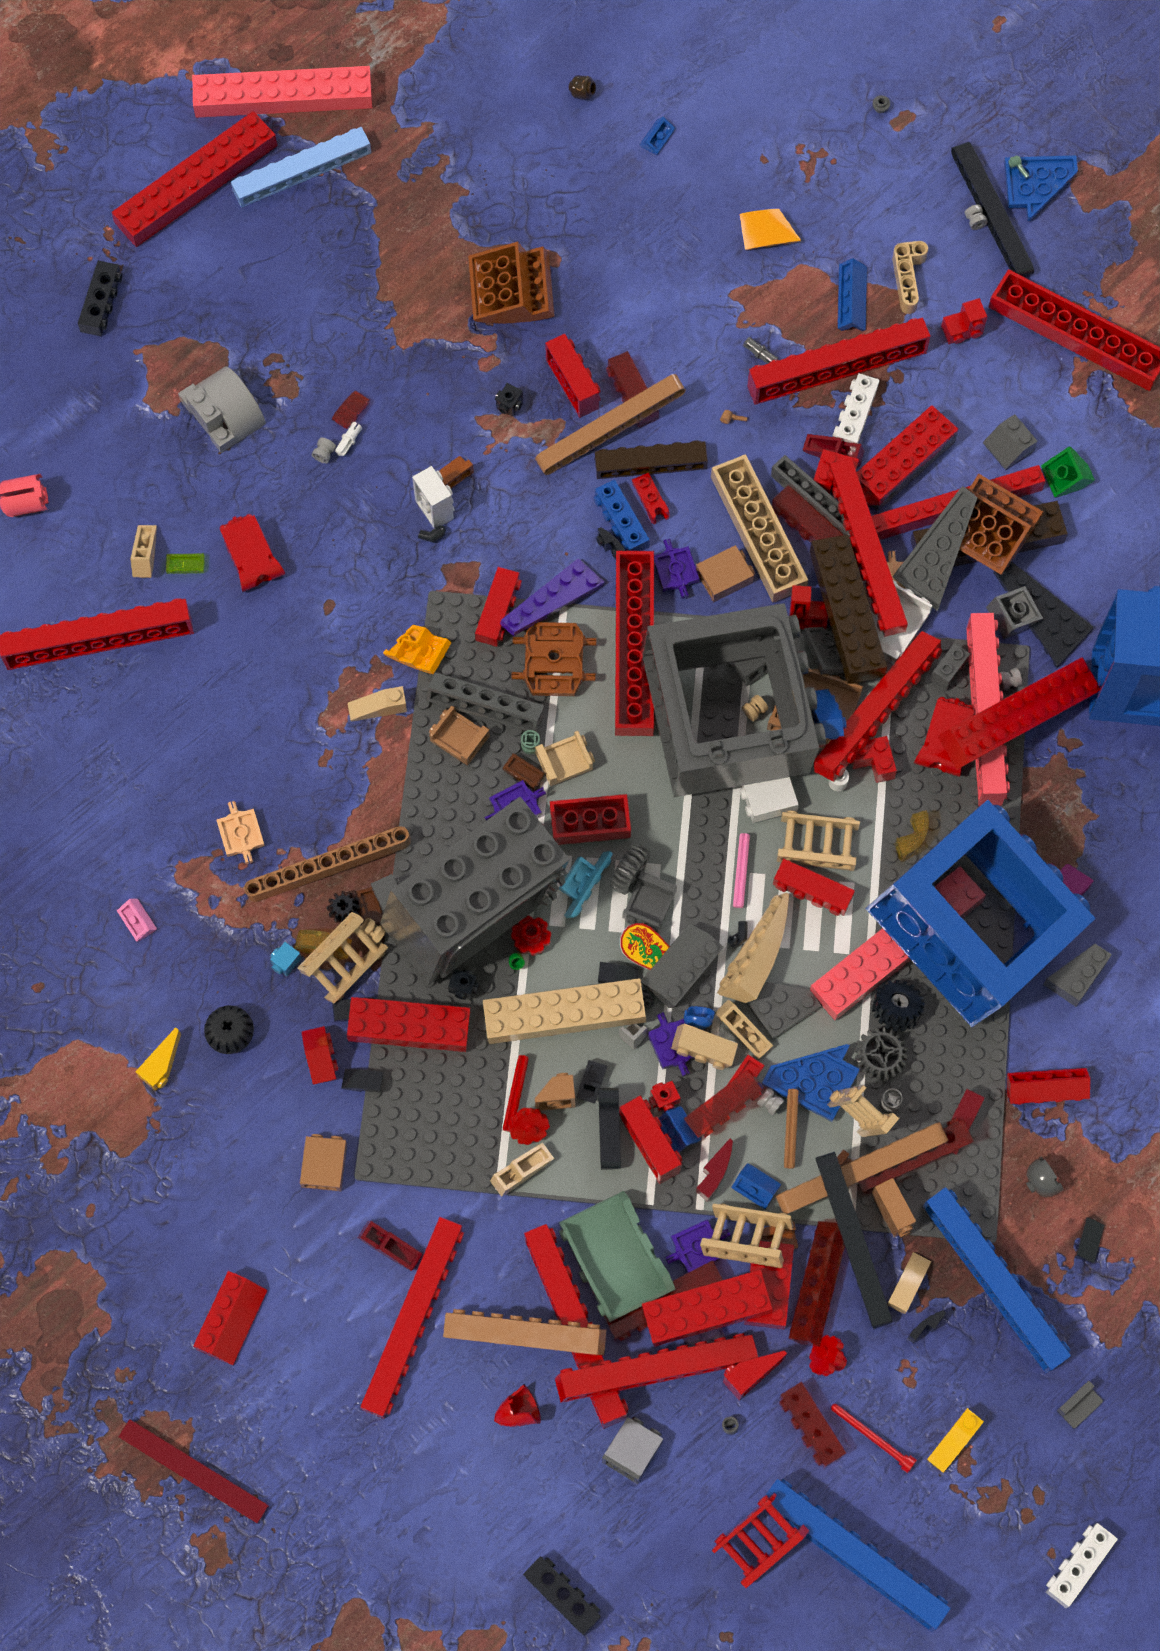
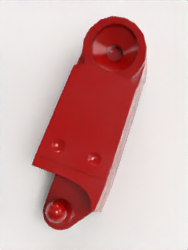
M247 514L244 517L240 516L237 518L235 516L232 517V520L228 521V524L220 526L225 546L239 574L242 592L257 587L263 581H270L286 574L280 563L273 557L255 515Z
M940 697L937 699L925 743L913 764L927 768H938L944 773L960 777L961 768L958 770L955 768L938 735L972 717L974 714L973 706L960 701V698L946 699L945 697Z

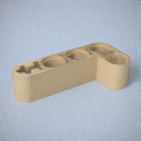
M923 241L899 243L895 246L892 261L900 307L906 314L914 313L918 305L919 296L913 265L922 264L926 260L928 246Z

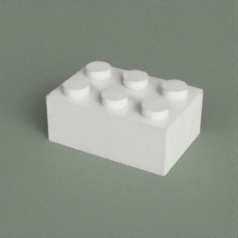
M431 466L413 476L415 501L435 529L453 520V511H455L452 505L454 501L451 497L453 492L448 485L445 486L442 482L443 478L438 470L435 472Z

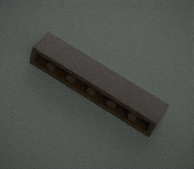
M694 440L690 443L675 442L669 445L655 444L654 446L647 447L639 445L635 448L600 449L595 451L594 454L597 479L640 476L646 473L651 475L705 470L708 464L706 443L699 440Z

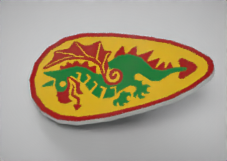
M643 923L629 925L620 937V948L625 957L648 970H651L670 947L656 931Z

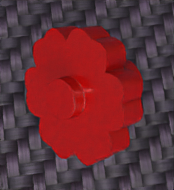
M527 916L519 922V925L513 926L511 937L515 941V948L522 954L529 952L532 956L543 953L544 946L550 945L551 932L547 930L548 923L540 917L533 919L532 916Z
M533 1108L520 1109L516 1115L511 1117L512 1123L508 1125L511 1138L517 1139L519 1144L530 1145L533 1141H541L547 1135L546 1130L550 1128L547 1115L541 1114L539 1109Z
M825 1335L818 1340V1345L813 1346L809 1355V1359L812 1360L809 1364L812 1372L826 1377L834 1373V1371L844 1369L847 1359L844 1356V1352L841 1351L844 1347L841 1339Z

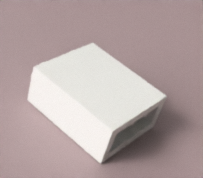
M790 777L742 785L740 789L741 798L747 804L745 806L747 817H751L753 823L782 816V812H797L798 801Z

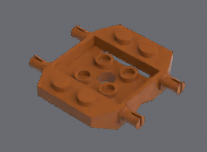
M537 622L527 630L524 637L513 636V645H526L525 670L523 672H512V680L525 681L532 696H575L582 682L595 681L596 673H584L582 671L583 646H596V638H585V635H583L576 623ZM554 652L559 655V658L556 660L549 658V655ZM535 672L573 673V676L535 675Z

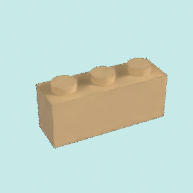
M684 1023L677 1026L671 1049L676 1050L678 1055L685 1057L689 1055L694 1057L697 1062H708L713 1064L714 1068L724 1070L732 1066L738 1043Z

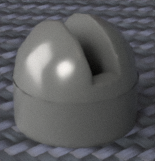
M734 1417L725 1418L722 1422L723 1431L726 1434L734 1435L739 1429L737 1419Z

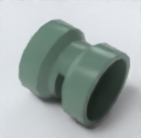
M527 730L521 736V747L526 754H535V747L540 745V736L534 730Z

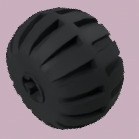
M232 1005L221 1006L207 1018L204 1027L205 1038L212 1049L219 1053H238L245 1049L252 1040L254 1034L253 1021L250 1015L242 1008ZM227 1025H228V1026H231V1030H230V1031H228L227 1029H225V1027H226Z

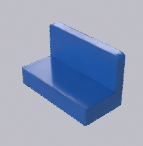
M681 1106L667 1110L658 1118L662 1124L660 1128L663 1134L667 1133L672 1141L671 1147L673 1151L677 1150L681 1153L689 1145L701 1140V1137Z
M747 1163L731 1188L763 1209H766L781 1184Z

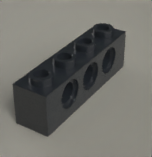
M97 261L78 320L80 332L102 336L103 330L107 329L108 314L112 313L113 298L116 299L117 286L118 283H121L123 277L118 264Z
M540 1556L525 1571L523 1576L584 1636L601 1618L598 1614L601 1610L593 1602L588 1604L583 1599L586 1595L578 1587L573 1589L568 1584L571 1580L563 1572L558 1574L553 1569L556 1565L548 1557L543 1559ZM545 1574H552L555 1579L551 1585L543 1583L542 1578ZM560 1589H567L570 1593L569 1598L560 1600L557 1596ZM575 1604H582L585 1611L582 1615H575L572 1608Z

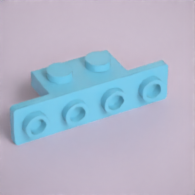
M611 851L603 852L595 866L583 857L577 858L565 877V884L559 887L560 891L573 899L564 914L566 918H574L579 915L582 910L581 905L592 894V887L600 881L602 871L611 863L610 858L613 855Z

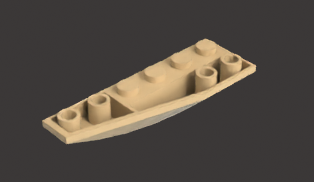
M788 893L776 895L772 898L769 907L738 955L729 964L728 972L719 984L720 988L717 992L719 995L744 1003L757 999L779 952L787 918Z

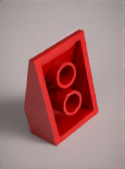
M784 1350L743 1361L736 1366L733 1363L724 1371L723 1383L738 1400H741L785 1360L787 1353Z

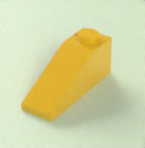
M176 1027L135 1071L138 1077L155 1091L158 1088H163L168 1082L167 1078L170 1075L181 1033Z
M967 1408L927 1460L944 1473L984 1421Z

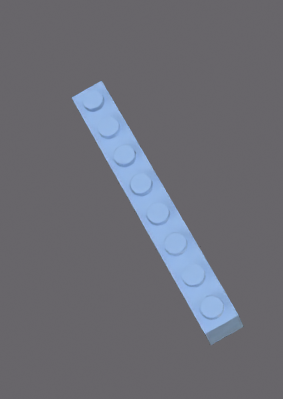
M362 127L352 129L348 133L335 136L331 140L318 143L316 146L304 149L293 156H287L281 161L270 163L262 169L254 170L250 174L235 178L231 181L232 190L242 208L371 154L370 142Z

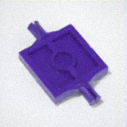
M665 539L663 543L666 551L654 555V565L662 590L664 592L679 589L681 598H687L689 594L686 587L699 582V576L689 546L680 549L673 548L671 539Z
M522 780L489 797L494 813L484 818L487 821L518 797H521L535 816L538 817L542 815V812L537 805L536 799L546 795L543 787L532 792Z
M664 1012L657 1014L656 1016L661 1026L649 1031L647 1035L662 1070L671 1066H678L682 1077L689 1075L690 1072L686 1063L694 1057L678 1055L676 1050L671 1049L677 1026L684 1024V1019L668 1023Z
M708 1219L671 1236L675 1246V1253L665 1257L668 1265L680 1260L689 1274L722 1259L703 1255L700 1246L702 1238L710 1239L714 1232ZM728 1228L722 1231L720 1240L731 1236Z

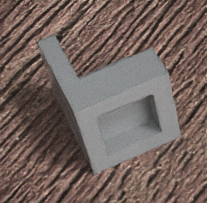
M637 1024L628 1025L626 1028L622 1026L619 1029V1037L634 1050L647 1037V1027L644 1025L641 1028Z

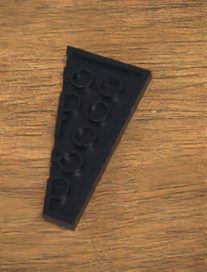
M1013 562L1010 563L1002 575L994 571V575L1005 591L1010 592L1024 586L1027 588L1043 617L1041 621L1029 628L1035 637L1039 639L1047 655L1049 654L1057 669L1093 630V626Z

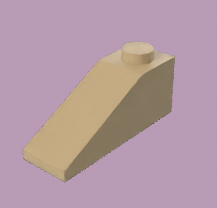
M138 525L131 555L133 577H152L157 525Z
M403 686L384 689L348 702L351 722L407 712Z
M729 999L715 1012L716 1016L758 1059L773 1046Z

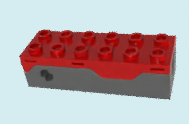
M933 405L856 472L867 505H871L877 512L955 443L958 428Z

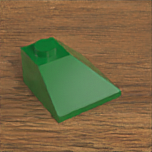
M1070 446L1041 465L1055 498L1082 490L1095 481L1089 465Z

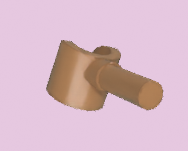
M725 410L720 418V421L725 424H729L731 419L747 421V417L735 415L729 410Z

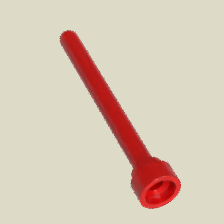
M838 1404L831 1406V1410L895 1458L899 1465L902 1466L901 1469L908 1473L917 1461L914 1457L906 1454L904 1456Z

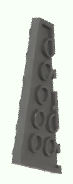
M964 486L958 490L893 575L894 579L910 589L919 598L927 599L936 611L939 609L977 500V496Z

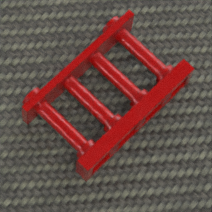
M775 1492L770 1497L765 1495L757 1503L759 1506L727 1535L722 1533L714 1541L716 1545L712 1552L715 1553L722 1547L744 1571L743 1574L745 1576L740 1583L745 1588L750 1586L788 1553L809 1532L804 1524L798 1529L796 1527L793 1528L771 1504L777 1497ZM764 1509L787 1533L786 1536L788 1538L784 1542L781 1539L778 1540L757 1517ZM751 1522L773 1546V1551L770 1554L764 1553L743 1530L748 1523ZM735 1535L758 1558L757 1561L759 1563L755 1567L749 1565L728 1542Z

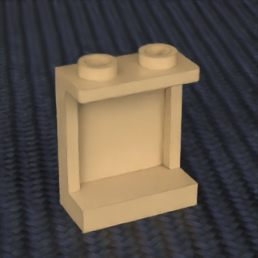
M575 731L574 736L549 746L543 747V744L535 747L536 756L550 787L593 770V763L595 762L591 751H587L585 747L587 746L584 735L580 736L579 731Z

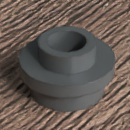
M877 96L873 99L872 106L876 112L884 113L890 107V100L886 96Z

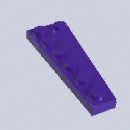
M576 559L501 620L500 625L511 635L515 636L535 623L546 619L551 613L562 610V607L569 603L573 604L578 598L587 596L604 586V581L580 559Z

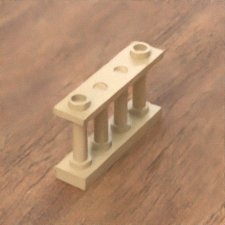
M796 811L782 812L781 822H787L785 846L782 849H778L777 862H782L784 858L799 865L854 871L856 857L850 855L853 830L858 831L860 821L851 817L840 819L798 814ZM795 824L806 825L804 850L796 851L792 848ZM814 826L826 827L824 848L821 853H813L812 851ZM833 828L845 829L843 854L840 856L831 853Z
M353 912L298 967L302 974L308 977L314 975L329 991L324 998L333 1004L343 998L344 993L376 960L385 954V950L388 948L387 945L381 942L375 944L360 928V924L364 920L360 915ZM352 933H355L369 948V952L363 958L347 942V938ZM338 947H341L356 963L349 972L333 956V952ZM324 961H328L342 977L336 986L319 970Z
M864 1085L839 1091L836 1090L829 1097L831 1100L827 1104L829 1107L841 1106L859 1123L860 1128L857 1130V1133L861 1137L887 1134L899 1119L894 1113L882 1114L861 1095L866 1089Z
M727 1204L712 1205L715 1218L718 1219L712 1238H702L700 1246L704 1256L782 1268L784 1260L781 1250H778L784 1229L793 1230L794 1228L790 1215L733 1207ZM726 1219L737 1221L730 1242L719 1241ZM745 1222L756 1224L753 1238L749 1245L739 1244ZM764 1226L776 1227L770 1248L758 1247Z

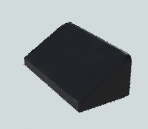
M1088 1217L1085 1218L1074 1258L1095 1263L1104 1224Z

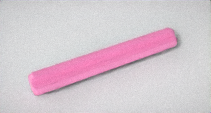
M741 833L739 836L733 907L743 908L750 842V835L746 833Z

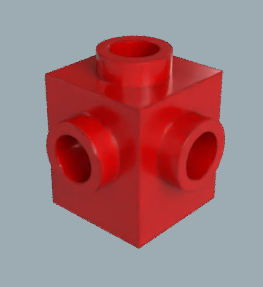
M673 1081L665 1084L660 1082L650 1090L651 1097L648 1098L653 1109H657L658 1113L661 1111L665 1113L667 1110L675 1108L674 1105L680 1103L681 1098Z

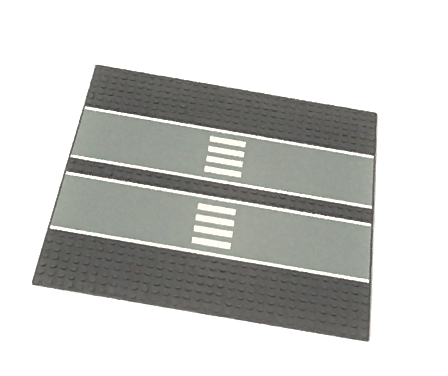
M430 591L424 627L434 636L446 638L451 642L435 671L436 673L544 705L542 720L536 731L540 736V745L543 744V747L574 736L575 731H579L580 736L584 735L587 746L585 747L588 752L591 751L595 760L593 770L551 787L546 776H544L535 790L527 786L532 792L541 787L546 792V795L536 799L537 805L542 812V815L537 818L549 834L553 837L550 801L627 794L631 838L559 845L570 859L565 868L567 873H569L578 857H583L595 866L603 852L611 851L613 853L610 858L611 863L602 871L600 881L592 887V894L581 905L582 910L578 916L574 918H566L564 916L573 899L560 890L556 892L557 899L552 901L549 897L550 904L547 906L542 905L528 915L532 916L533 919L540 917L548 923L547 930L551 932L550 945L544 946L543 953L532 956L529 952L522 954L515 948V941L511 937L512 927L459 966L456 970L462 972L463 970L472 971L477 976V982L480 983L477 994H473L471 999L466 998V1000L455 997V994L449 993L448 985L453 971L446 977L442 978L440 976L427 985L389 934L385 932L384 944L388 948L382 956L377 999L470 1008L467 1051L458 1052L371 1043L368 1070L381 1071L384 1075L380 1093L365 1091L355 1179L366 1182L500 1195L490 1182L493 1175L510 1165L513 1160L543 1142L554 1157V1160L505 1195L597 1204L624 1191L630 1198L633 1207L639 1209L715 1216L712 1205L727 1204L745 1209L782 1213L775 1196L820 1176L816 1157L834 1151L838 1157L844 1149L850 1154L848 1158L853 1161L938 1122L941 1123L945 1132L966 1089H969L985 1097L957 1155L937 1146L852 1184L847 1188L862 1231L891 1233L871 1194L875 1186L893 1178L916 1220L913 1230H911L909 1235L946 1239L922 1207L927 1200L946 1187L956 1194L958 1198L956 1201L960 1207L964 1206L970 1214L969 1219L972 1223L979 1225L983 1232L981 1234L985 1240L988 1239L991 1243H995L998 1226L1010 1000L1003 1007L971 1027L912 960L883 982L886 984L889 980L892 983L895 980H899V983L906 981V985H914V990L919 989L921 992L919 996L923 995L924 1010L916 1026L913 1025V1028L910 1030L906 1028L905 1031H901L898 1028L893 1033V1036L901 1035L898 1041L905 1040L906 1043L902 1047H908V1052L904 1053L909 1056L908 1060H904L907 1063L906 1067H901L902 1072L900 1074L896 1072L895 1078H892L889 1074L888 1080H885L883 1075H881L879 1081L876 1079L877 1075L875 1074L872 1078H869V1071L863 1074L862 1071L865 1067H861L851 1086L852 1088L864 1085L866 1089L861 1095L882 1114L894 1113L899 1118L887 1134L861 1137L857 1133V1130L860 1128L859 1123L842 1107L839 1108L833 1122L798 1105L795 1167L788 1169L784 1168L787 1098L774 1092L775 1096L785 1100L774 1116L768 1113L766 1107H760L757 1102L768 1089L761 1085L764 1077L772 1065L845 1044L850 1045L843 1060L858 1068L857 1065L860 1061L855 1060V1056L858 1054L854 1052L855 1048L858 1047L857 1041H862V1034L868 1036V1030L874 1033V1029L878 1027L879 1031L882 1032L883 1027L886 1026L885 1023L881 1025L878 1022L879 1018L875 1019L873 1016L875 1012H872L871 1009L873 999L881 985L836 1021L821 1006L773 1040L746 1003L721 996L717 993L720 988V981L728 972L729 964L734 961L745 944L744 942L738 947H732L728 943V937L738 932L739 921L748 922V939L769 907L772 898L783 893L789 894L784 934L774 965L765 982L810 989L814 982L882 929L865 908L978 808L975 760L961 767L960 777L944 773L938 768H927L913 764L925 743L937 699L940 697H945L946 699L960 698V701L971 705L969 662H967L947 690L931 681L933 671L954 643L968 652L967 640L935 637L941 640V656L932 662L929 671L923 673L919 683L910 689L909 695L900 701L898 708L890 713L886 723L881 724L876 735L870 738L887 736L897 770L895 779L876 783L872 766L852 769L850 763L845 768L849 773L847 787L839 792L830 788L828 784L829 779L814 772V763L809 774L790 777L798 801V814L840 819L851 817L860 821L858 831L853 830L850 855L856 857L854 871L799 865L855 890L845 916H836L830 913L829 909L824 907L818 908L812 905L811 901L806 899L800 900L794 897L793 893L788 891L782 892L773 885L774 877L781 865V862H777L778 849H782L785 846L787 822H781L782 816L753 823L751 817H747L745 810L747 804L740 795L742 786L673 797L655 712L653 736H615V607L569 603L562 607V610L553 612L546 619L540 621L576 623L583 635H585V638H596V646H583L582 671L584 673H596L595 681L582 682L575 696H532L525 681L512 680V672H523L525 670L526 645H513V635L505 628H503L505 630L503 641H499L497 647L478 642L475 639V632L488 596ZM516 598L514 608H510L509 613L512 612L515 608H517L520 604H522L526 599ZM654 611V625L705 616ZM826 627L829 630L828 634L833 636L831 627ZM529 628L518 633L514 637H524V634H526ZM800 629V637L794 639L796 652L805 651L809 669H818L803 635L804 629ZM999 643V648L997 649V655H1000L998 672H1009L1010 669L1018 668L1022 677V686H1011L1003 691L999 685V691L1003 692V699L1028 686L1030 649L1027 645ZM554 652L549 655V658L556 660L559 658V655ZM886 661V664H887L886 673H887V672L890 670V668L893 666V664L889 663L888 661ZM733 662L679 671L695 743L771 731L767 729V725L773 713L775 701L768 672L746 686L744 681L735 672L737 669L733 666ZM420 670L418 673L399 826L405 827L408 830L411 843L407 848L396 852L393 877L394 879L398 878L400 883L486 821L484 817L494 813L489 797L520 782L502 769L513 753L544 772L536 753L530 755L522 750L521 736L525 732L524 730L455 710L480 728L485 726L489 729L490 737L467 766L432 743L429 730L434 724H438L441 720V714L445 709H449V707L426 701L428 686L434 675ZM535 672V675L573 676V673ZM839 673V674H827V675H830V676H831V675H837V676H839L842 680H845V681H846V678H845V674H844V673ZM882 678L857 682L863 688L856 709ZM755 695H759L768 705V710L760 713L759 718L755 721H751L742 711V706L750 703ZM1025 733L1003 744L1007 746V756L1004 757V762L1008 763L1006 781H1009L1010 790L1007 793V799H1004L1001 807L1008 813L1010 817L1009 823L1018 833L1020 831ZM804 824L794 825L792 848L796 851L804 850L806 825ZM814 826L813 853L823 852L826 827ZM833 828L831 853L833 855L840 856L843 854L845 829ZM741 833H746L750 835L744 906L743 908L733 907L739 836ZM399 835L397 840H404L406 836ZM636 843L650 851V858L643 872L677 886L675 897L657 933L670 946L690 923L710 934L724 947L675 1007L668 1008L641 984L642 989L647 990L653 997L654 1005L651 1008H645L646 1023H639L637 1025L641 1028L645 1025L648 1033L661 1026L656 1016L659 1013H665L668 1023L684 1019L685 1010L688 1011V1008L691 1006L706 1007L716 1012L729 999L773 1046L758 1059L715 1014L713 1024L703 1031L738 1043L732 1066L719 1070L714 1068L713 1064L708 1062L700 1063L693 1058L686 1063L690 1074L682 1077L678 1066H671L662 1070L648 1035L633 1050L619 1037V1029L622 1026L489 1044L483 1000L603 984L598 983L600 962L639 969L638 979L640 978V980L646 976L650 970L627 959L620 948L622 932L629 925H632L622 918V914L627 907L636 884L626 895L618 893L610 887L611 877L617 865L630 846ZM963 855L932 885L935 887L958 867H961L986 894L983 903L965 916L963 920L1004 964L1013 956L1015 909L967 856ZM513 953H520L524 957L525 965L520 970H513L509 965V956ZM889 1027V1029L886 1030V1033H889L890 1030L893 1029V1027ZM883 1040L886 1046L894 1047L891 1043ZM876 1041L871 1042L866 1047V1053L876 1049ZM879 1048L878 1054H881V1057H883L884 1060L885 1054H882V1051H880ZM519 1055L528 1056L529 1060L518 1111L522 1108L535 1109V1097L556 1074L568 1073V1075H573L575 1108L540 1111L541 1114L547 1115L550 1128L546 1130V1137L542 1138L539 1142L533 1141L530 1145L519 1144L517 1139L511 1138L510 1132L503 1131ZM747 1055H750L765 1066L735 1111H731L732 1099L726 1098L722 1103H719L717 1099ZM897 1055L887 1059V1067L892 1066L897 1061ZM588 1060L608 1066L601 1088H619V1107L640 1095L643 1100L647 1099L649 1102L648 1098L651 1097L650 1090L653 1089L654 1085L660 1082L665 1084L673 1081L681 1098L680 1103L674 1106L675 1108L680 1106L683 1108L701 1137L699 1142L689 1145L679 1153L683 1160L679 1174L659 1184L620 1117L621 1169L601 1170L598 1098L595 1104L576 1098ZM869 1060L871 1064L880 1068L876 1061ZM891 1088L899 1090L903 1097L901 1106L895 1112H887L881 1106L883 1094ZM656 1108L650 1110L653 1117L657 1116L659 1118L664 1113V1111L658 1113ZM731 1138L733 1145L727 1171L717 1191L707 1202L696 1193V1187L707 1176L703 1172V1168ZM747 1163L781 1184L766 1209H763L731 1188ZM828 1196L787 1214L792 1217V1221L795 1224L838 1228Z

